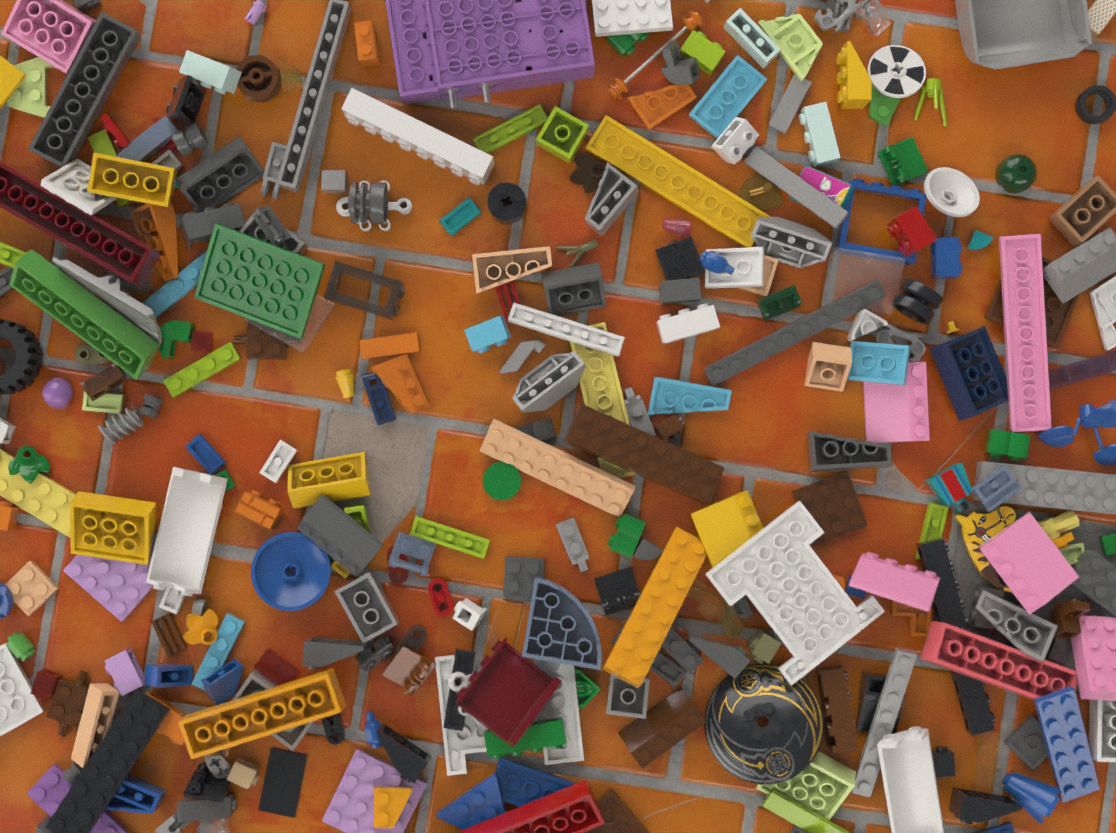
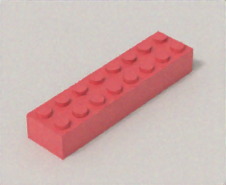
M931 622L921 660L1032 700L1069 686L1076 690L1078 683L1077 673L1074 670L1047 660L1040 662L1020 650L944 622Z

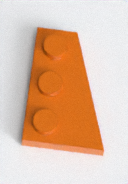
M675 84L660 90L645 92L638 96L627 97V100L648 131L697 99L689 84Z
M407 354L370 368L374 374L378 375L382 383L392 391L395 398L410 415L430 407Z

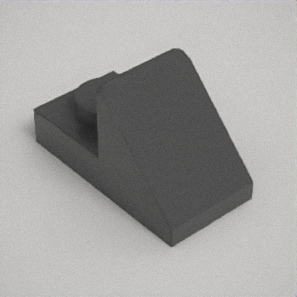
M551 418L515 428L540 441L556 437Z

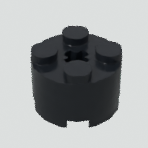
M501 182L488 195L489 212L493 219L500 224L510 225L518 220L520 221L524 216L527 207L526 198L522 189L517 185ZM509 200L510 204L512 205H507V207H504L503 202Z

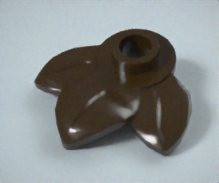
M587 155L575 157L574 160L578 169L571 174L570 181L577 185H584L585 193L595 191L605 172V164L598 161L595 162L592 157ZM600 169L601 173L599 175H596L594 173V170Z

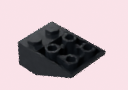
M862 672L856 731L869 732L887 674ZM905 693L891 734L897 731Z

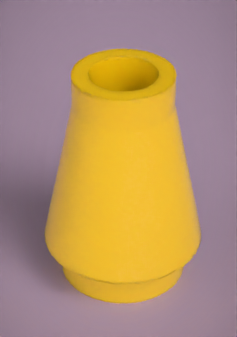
M351 368L336 371L335 379L343 394V398L355 396L354 373H352Z

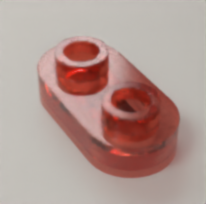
M394 546L390 547L387 551V563ZM400 553L399 559L408 561L407 555ZM388 565L389 578L393 583L402 584L408 579L409 570L397 566L394 568ZM396 571L402 573L401 578L395 576Z

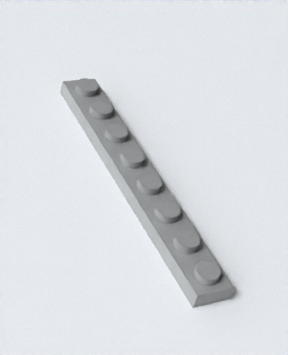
M897 647L895 649L856 769L855 786L851 793L871 797L881 767L877 744L883 739L884 735L892 733L917 657L916 652Z

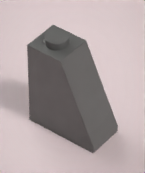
M234 792L226 793L223 802H213L184 796L177 803L178 823L230 817L237 810V798H234Z

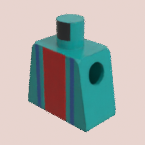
M955 463L925 480V483L943 505L949 506L954 503L959 512L970 507L964 497L971 494L972 489L962 463Z

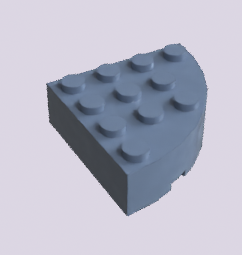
M535 576L522 657L601 670L602 652L600 638L594 620L587 608L577 596L565 587L549 579Z

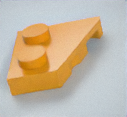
M374 787V828H394L413 791V787Z

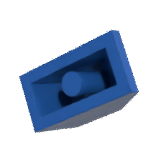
M235 659L201 680L209 698L216 705L225 703L236 692L244 667Z
M148 664L146 665L145 685L156 688L192 685L193 665Z

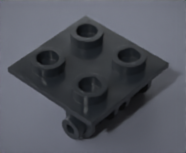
M631 567L594 578L606 616L635 606L640 592Z
M206 762L198 765L197 771H194L183 796L223 802L231 781L227 780L228 776L222 779L216 778L213 773H209L210 770Z

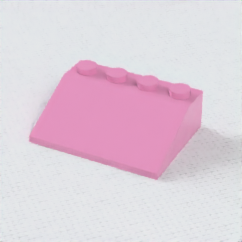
M17 0L1 34L68 74L96 20L63 0Z
M926 362L908 363L905 386L863 382L866 441L879 443L930 440Z
M1030 512L979 545L982 553L1029 614L1049 602L1079 578L1078 574Z
M872 552L861 555L849 586L929 611L940 581V577H937L936 573L928 570L921 572L917 570V567L909 564L905 566L897 564L898 561L886 558L884 560L878 558L879 555Z

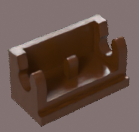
M110 363L111 366L85 382L83 380L79 382L92 401L97 400L127 381L115 363Z

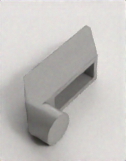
M540 340L521 342L499 373L517 372L533 350L540 354L546 344Z

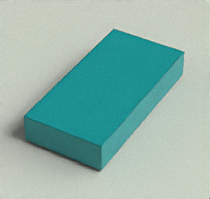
M469 197L439 220V222L452 237L482 212Z

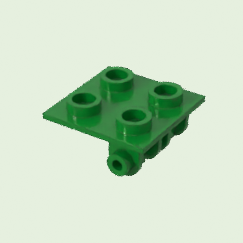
M913 137L894 145L891 144L877 152L892 186H897L928 172Z

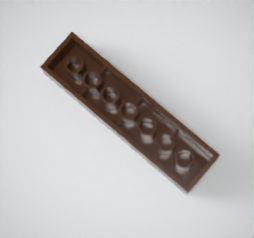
M584 404L578 406L563 441L704 505L711 503L724 471V467Z

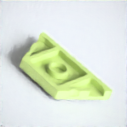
M801 14L777 17L775 20L758 21L760 29L781 49L779 54L801 82L804 81L823 45Z

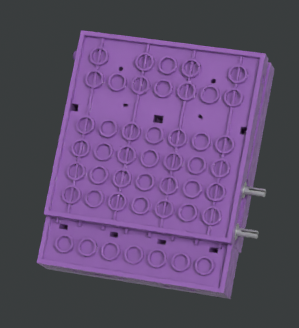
M385 0L399 94L403 104L442 99V101L450 100V107L457 108L456 99L484 95V102L490 103L491 93L594 78L595 63L585 0Z

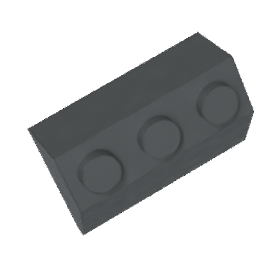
M599 262L541 273L549 314L559 316L606 307Z

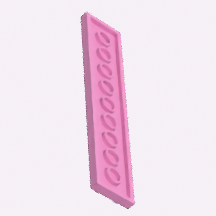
M1041 234L999 237L1010 432L1049 430L1052 427Z

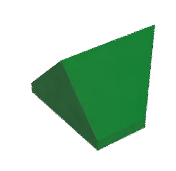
M574 667L579 709H583L601 688L600 684L581 668Z

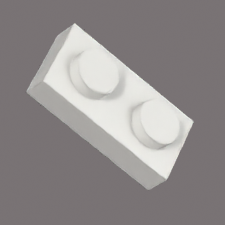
M280 440L259 473L277 483L298 450Z

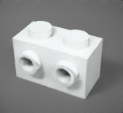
M735 117L711 147L725 162L735 164L741 160L746 150L755 143L759 134L746 119Z

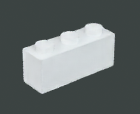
M708 303L698 305L697 309L690 311L689 308L678 311L679 315L672 317L671 314L660 316V320L656 322L662 345L720 328L714 305L709 306Z

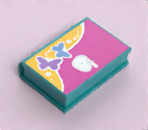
M804 165L799 175L801 179L843 209L854 189L852 184ZM789 196V197H790V200L797 202L799 205L801 204V203H799L798 201H796L794 198H792L791 196Z

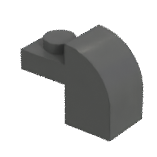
M672 41L663 48V58L666 64L661 68V71L670 82L677 85L693 84L701 76L696 58L682 59L678 41Z

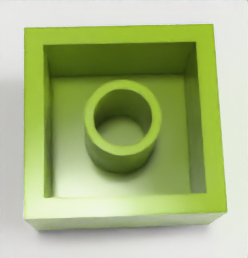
M555 106L536 139V145L570 164L589 131V125Z

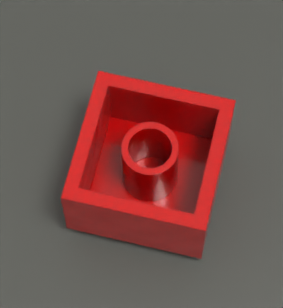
M917 206L912 207L887 224L890 236L897 240L900 252L907 257L937 240Z

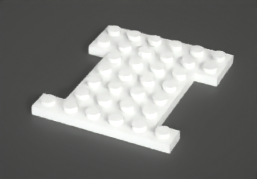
M797 501L705 574L729 606H732L744 595H747L787 647L793 657L780 666L778 670L791 686L885 612L872 595L855 606L812 550L809 544L821 536L824 531L801 501Z
M455 655L435 657L447 776L467 774L465 754L487 751L484 731L487 728L483 725H478L471 715L465 716L463 731L443 728L450 689L448 679L453 671ZM534 659V664L552 678L556 676L562 681L534 719V721L559 717L563 718L566 744H563V747L559 749L543 748L545 765L584 761L574 665Z

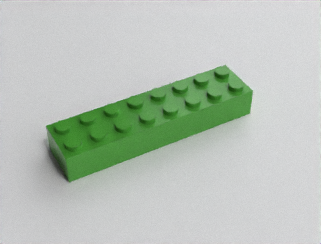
M31 249L16 261L9 284L11 287L136 380L151 367L160 346L153 338L146 335L137 326L130 323L121 314L115 312L105 302L99 300L89 290L83 288L73 278L67 276L57 266L52 265Z

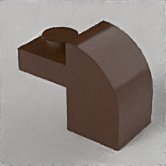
M1072 599L1068 602L1058 601L1051 613V623L1058 626L1054 637L1070 640L1080 634L1079 617L1090 611L1089 603L1082 602L1079 599Z

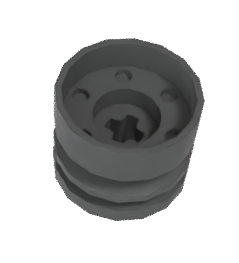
M358 182L351 183L348 196V210L351 223L357 224L360 215L361 223L365 224L367 216L370 215L372 224H386L388 215V188L386 183H372L371 191H368L366 182L361 183L360 189Z

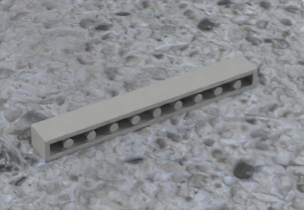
M329 0L276 182L280 188L300 192L352 12L350 3L347 1Z

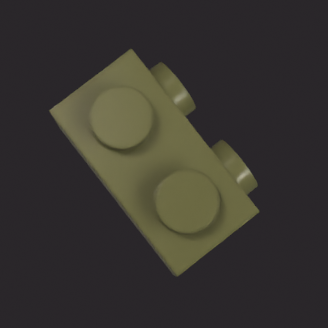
M758 629L756 634H752L748 639L747 649L751 652L750 656L761 664L764 661L769 664L781 643Z

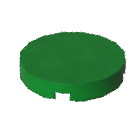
M505 462L494 463L486 469L483 475L485 492L496 500L510 499L520 489L521 476L512 464Z

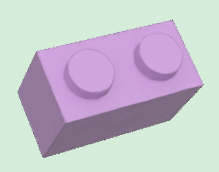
M132 648L105 660V669L112 676L114 687L121 696L145 685V674Z

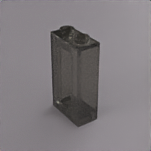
M335 261L323 298L393 321V318L398 316L400 306L397 305L399 299H403L406 288H404V283ZM342 275H349L389 288L391 293L387 305L380 306L337 292Z

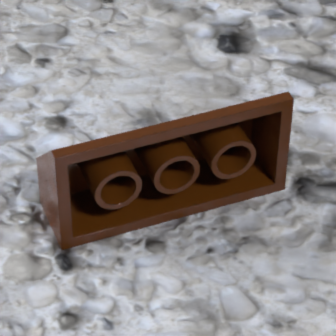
M680 687L646 712V719L637 718L619 731L618 734L643 769L705 724L706 721L683 688Z

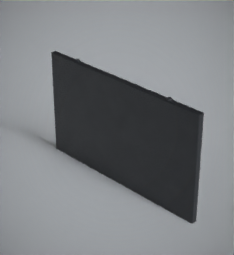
M271 748L260 797L259 811L295 818L308 755Z

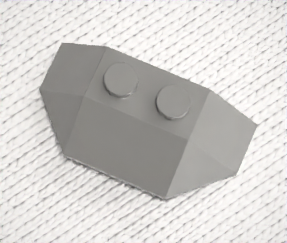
M780 217L757 218L751 234L757 247L765 248L764 255L779 259V262L797 268L825 261L832 246V242L814 228Z
M575 351L551 355L520 379L512 399L523 413L547 410L577 387L586 365Z

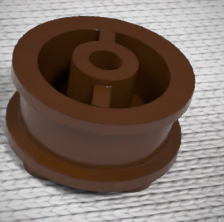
M253 55L240 62L236 70L242 73L237 86L248 99L254 102H267L278 94L282 79L279 70L270 59L261 55Z

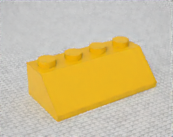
M94 153L87 192L169 207L174 191L177 170L171 167Z
M365 452L288 465V495L293 509L314 505L322 494L331 502L371 495Z

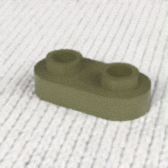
M91 345L79 346L75 351L76 360L84 365L112 362L107 357H103ZM84 351L87 352L86 358L82 357V353Z

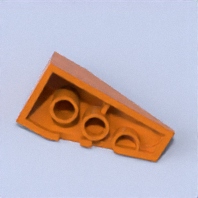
M171 200L169 207L145 204L130 211L139 236L143 235L147 242L146 245L161 253L155 265L164 281L177 278L176 216Z

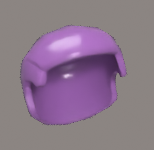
M53 378L43 387V398L51 408L62 409L69 406V402L74 396L72 385L66 379Z

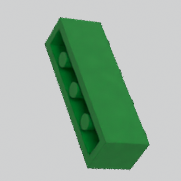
M562 717L532 722L519 742L512 748L490 730L486 729L484 731L487 756H492L493 759L502 758L504 754L512 753L513 756L521 755L527 750L540 752L545 747L559 749L563 747V744H566Z

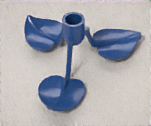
M1113 399L1108 404L1097 409L1091 404L1082 405L1079 408L1080 417L1076 418L1074 430L1070 426H1058L1037 434L1038 439L1049 446L1064 447L1074 441L1073 435L1077 434L1080 423L1085 428L1093 427L1101 449L1093 453L1094 460L1105 466L1116 465V444L1105 448L1097 429L1100 426L1105 428L1116 426V400Z

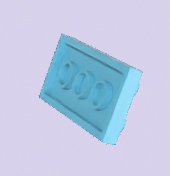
M737 55L688 116L718 139L767 81V78Z

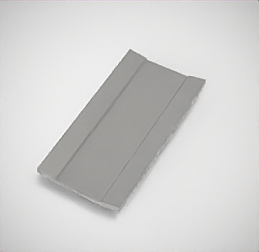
M55 257L52 259L63 273L73 278L79 285L89 290L95 297L105 302L111 309L121 314L126 320L137 326L158 344H162V334L154 317L153 310L130 297L124 288L121 289L119 278H117L116 283H112L110 281L114 279L113 275L98 278L67 259L61 261Z

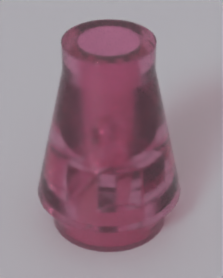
M664 218L662 230L682 238L684 236L689 237L692 222L687 221V219Z

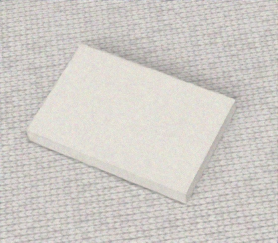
M765 248L706 249V252L714 251L724 256L728 261V265L735 268V270L730 275L726 272L714 273L705 268V288L764 287Z

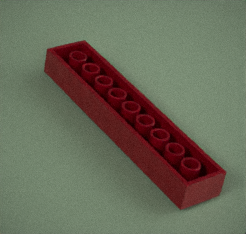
M0 162V207L142 288L160 258L161 253L100 218L85 213L80 208L68 203L63 198L49 192L40 184Z

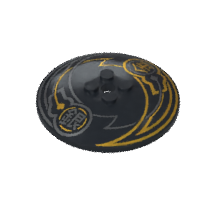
M749 665L742 670L736 679L731 675L726 676L712 692L705 710V736L714 757L729 773L741 780L754 784H777L799 775L816 757L824 735L823 712L813 689L802 678L791 686L778 670L780 666ZM760 717H766L769 720L768 725L764 728L759 727L757 724Z

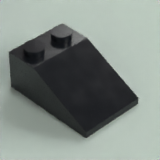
M186 75L179 79L178 84H175L173 88L174 96L172 101L168 103L166 108L167 117L172 121L187 126L195 123L206 93L192 76Z
M382 723L376 732L397 772L401 774L400 777L408 783L410 781L415 783L427 766L431 755Z
M957 787L952 788L949 811L956 818L960 819V822L970 825L972 822L981 823L1023 809V806L1011 797Z

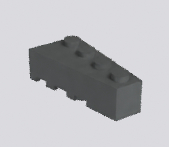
M809 431L806 434L810 473L888 468L892 465L890 445L860 441L848 437H838L831 434H821L814 431Z

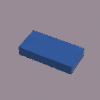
M198 434L185 446L211 475L227 463L202 434Z

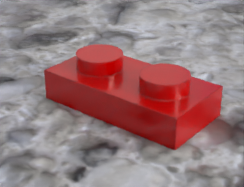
M107 113L100 117L104 122L102 127L108 134H113L116 138L113 141L120 150L131 143L112 117Z

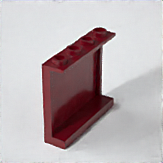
M505 637L502 641L498 639L491 648L494 651L490 657L486 655L479 664L482 666L480 671H474L469 677L468 681L471 683L468 687H462L457 693L456 697H458V700L455 704L512 748L519 742L562 681L556 676L552 678L528 658L522 657L519 651L506 642L508 638Z

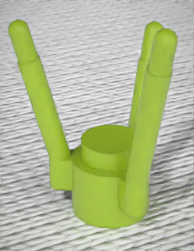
M937 78L926 80V86L921 88V96L914 120L918 119L925 94H927V97L934 98L935 109H938L939 97L943 126H947L943 87H941L942 80Z

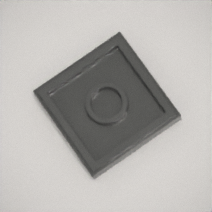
M1031 714L1003 741L1032 771L1048 756L1040 722Z

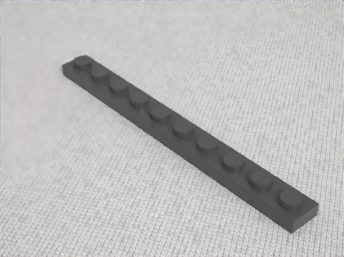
M876 279L704 367L703 369L711 385L715 386L886 298L881 283Z

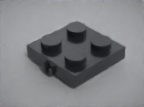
M691 236L680 241H671L669 245L655 250L666 281L690 279L705 273Z

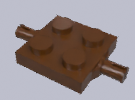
M248 320L246 336H234L235 340H233L234 344L246 345V358L248 360H286L289 344H301L300 338L289 337L287 333L253 320Z
M80 670L77 681L59 679L46 717L61 723L57 733L59 736L65 737L69 726L79 727L89 689L84 684L88 674L86 671Z

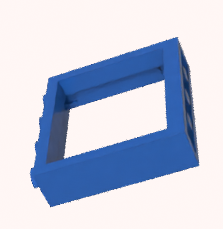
M861 179L849 181L848 183L852 184L854 189L844 207V210L849 214L839 225L835 252L905 265L916 263L917 252L907 257L901 252L846 243L855 190L918 201L917 207L922 215H924L926 194L921 193V190L918 189L907 191L902 190L900 186L884 187L882 183L878 182L867 184Z

